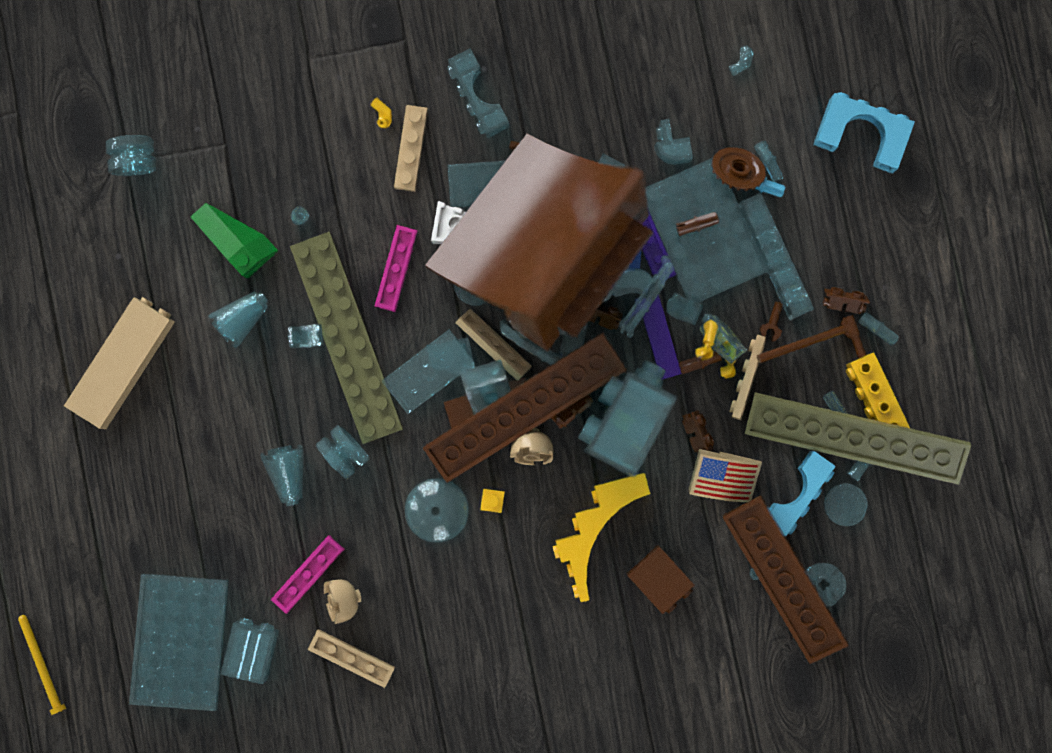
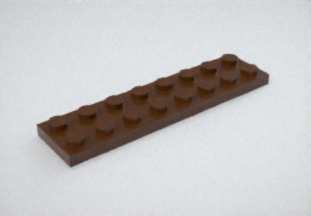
M760 495L724 514L722 518L809 664L847 647L848 641L762 496Z

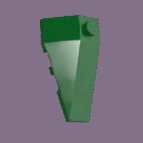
M207 203L191 216L193 221L225 258L246 279L278 252L265 235Z

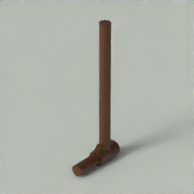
M850 315L842 318L841 326L761 353L757 355V360L759 363L841 334L851 338L858 358L865 356L866 353L859 337L860 332L854 316Z

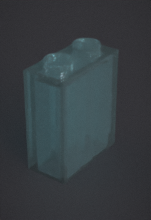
M244 618L234 622L221 675L264 684L268 678L279 630L274 629L273 625L261 623V626L255 625L252 620Z

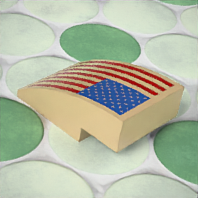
M699 449L689 486V494L724 501L749 502L752 500L762 461L724 452L715 453Z

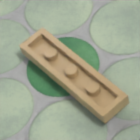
M406 105L394 183L395 189L416 191L428 109L425 107Z
M471 309L457 320L456 324L517 381L532 367Z
M757 335L756 340H751L749 352H752L750 360H745L742 372L746 373L744 379L738 382L736 392H739L737 401H732L730 408L734 419L742 420L759 365L757 355L763 352L766 343V337Z
M320 629L317 630L308 648L309 651L384 688L395 669L394 666Z

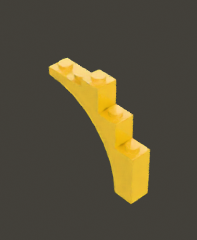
M645 473L595 485V490L591 491L594 504L598 503L599 507L576 512V518L572 519L575 531L579 530L580 534L555 540L557 544L553 546L555 557L560 558L561 563L570 560V564H567L569 577L574 576L576 585H572L575 598L579 597L581 602L589 600L587 564L596 537L606 522L619 509L635 499L650 494Z

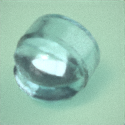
M298 206L291 212L290 219H292L295 225H302L309 219V214L305 208Z

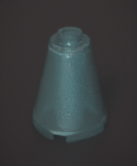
M253 291L210 313L207 318L214 319L211 324L226 341H233L234 343L231 346L236 349L268 308L266 304L268 300L261 292L257 294Z
M291 445L267 450L268 455L264 453L260 455L281 503H286V506L296 505L299 503L298 500L302 499L304 461L302 445H297L298 449H292Z

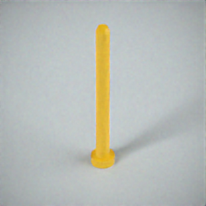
M19 616L18 621L53 708L50 710L51 715L65 710L66 706L60 703L27 616Z

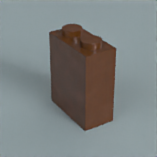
M658 545L626 573L662 614L673 611L677 606L676 602L681 597L685 599L693 592L691 588L694 584Z

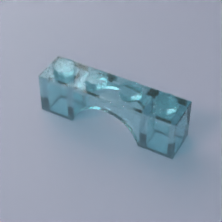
M471 48L448 59L449 67L447 71L451 79L456 78L459 84L456 88L461 98L466 97L468 101L466 107L470 115H475L478 122L475 124L481 135L485 134L488 139L508 129L509 121L500 104L485 103L474 93L473 85L481 70Z

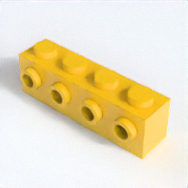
M875 353L867 354L846 364L848 368L846 369L847 376L851 381H854L857 387L855 392L857 397L863 400L866 406L864 411L867 417L872 420L910 428Z

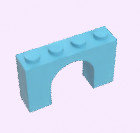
M834 93L829 100L813 145L834 152L838 148L848 122L855 119L867 120L876 126L881 138L873 167L894 173L899 168L915 122L909 120L910 118L906 115H895L889 113L890 111L886 108L870 106V103L867 101L853 100L845 93Z

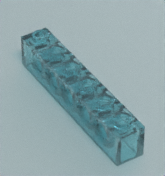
M761 193L741 201L737 207L776 292L783 303L789 320L814 310Z

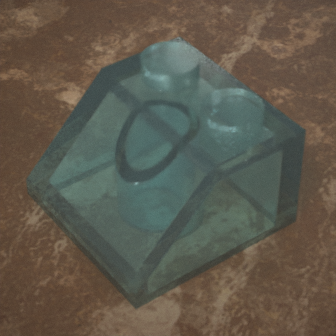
M501 359L460 372L473 414L511 391Z

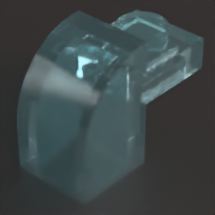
M661 120L659 127H656L657 138L661 140V142H656L654 146L657 156L668 164L690 163L693 159L690 137L673 140L670 120Z

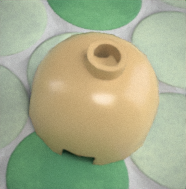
M534 428L512 442L510 458L515 457L514 462L524 465H534V461H543V464H548L553 460L552 442L546 434Z
M339 579L325 582L324 594L328 593L326 607L331 621H335V624L350 620L358 610V603L361 602L359 590H355L353 585L346 580Z

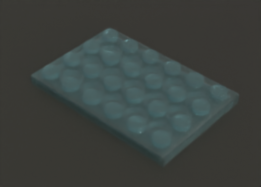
M712 159L645 187L649 213L690 306L768 272V268L732 189H729L728 184L722 185V180L716 179V174L712 173ZM712 212L717 213L719 218L718 224L700 229V232L694 231L682 236L678 235L679 232H677L675 223L692 219L693 216L700 217Z
M141 574L129 704L207 711L217 710L229 580Z

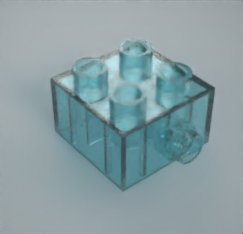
M644 360L641 369L636 368L634 374L628 372L621 380L614 376L610 378L598 398L599 402L607 405L601 419L593 415L589 416L577 438L587 443L583 451L584 453L627 476L635 477L677 398L660 389L664 382L661 380L665 374L664 369Z

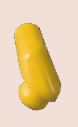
M375 98L370 106L379 113L377 124L380 128H388L392 122V111L381 100Z

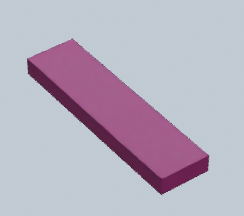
M399 225L396 226L375 307L396 312L418 233L417 230Z
M328 535L271 598V601L287 614L345 549Z

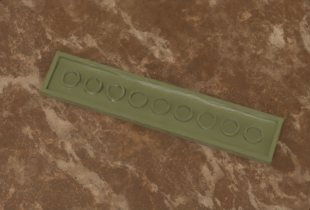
M330 231L291 245L292 254L362 444L403 430Z
M754 393L745 429L746 435L958 485L971 449L970 442L760 393Z

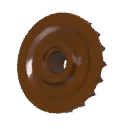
M735 147L724 148L718 151L712 159V173L716 174V179L722 180V185L728 184L729 189L735 187L737 191L743 189L747 192L749 189L754 190L756 187H760L765 179L766 170L763 163L757 156L747 150Z

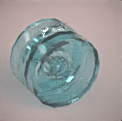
M126 135L106 140V154L111 156L107 161L108 173L116 176H137L156 171V159L150 155L154 152V142L151 137Z
M338 424L330 431L334 442L329 438L323 437L316 444V447L325 460L345 479H349L356 472L350 459L356 465L363 466L370 460V457L360 444Z

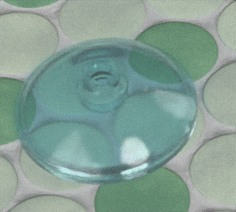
M440 478L429 479L418 484L408 495L405 504V518L412 532L419 538L434 543L445 542L458 535L464 528L469 514L468 501L463 491L453 482L449 481L446 483L444 479ZM433 507L439 508L440 513L438 515L432 513Z

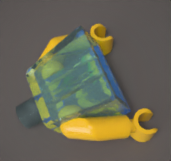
M707 314L702 318L701 322L703 325L699 329L704 336V347L697 348L696 355L697 357L702 356L701 360L703 361L713 356V350L725 359L728 365L721 367V376L725 379L734 377L736 370L733 364L736 363V359L745 353L747 349L726 323L716 315Z

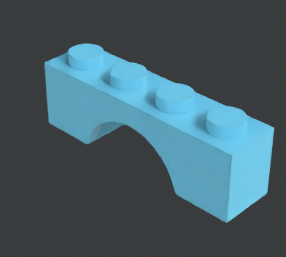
M810 451L798 467L803 478V489L799 497L788 504L773 503L769 508L785 536L787 534L791 535L797 527L796 521L800 516L804 517L810 508L808 504L812 499L818 498L822 492L820 487L834 475L832 470L835 466L815 451Z

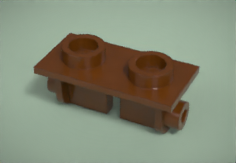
M837 287L824 289L828 298L824 297L822 305L826 306L827 309L841 311L844 303L846 304L845 312L861 314V312H866L867 305L864 303H870L863 292L852 291V293H848Z
M600 305L588 321L595 323L597 316H599L601 319L598 325L610 330H617L623 314L615 307L608 306L607 308Z
M586 395L551 418L560 429L563 426L567 427L566 425L577 414L591 407L593 400L589 395Z
M696 410L691 414L682 416V423L687 435L693 432L696 435L689 438L694 453L697 452L698 455L699 449L712 451L714 449V440L712 435L707 433L705 428L706 420L703 414Z

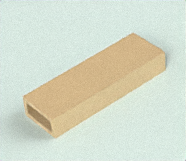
M135 297L132 299L64 405L99 429H107L175 323V321L170 319L171 314L161 308L159 311L152 308L153 303L144 297L141 300Z

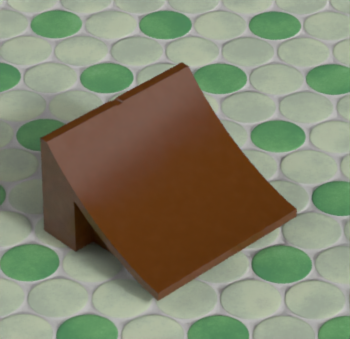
M526 134L425 266L430 271L461 289L504 309L513 329L548 351L560 335L558 327L574 338L577 337L653 235V231L643 225L649 216L644 173L636 168L616 167L591 161L563 151Z

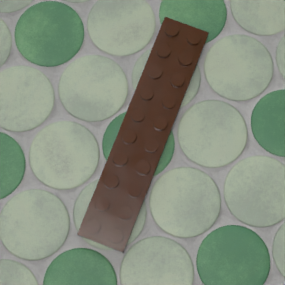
M602 332L432 440L423 449L446 483L623 373L627 368Z

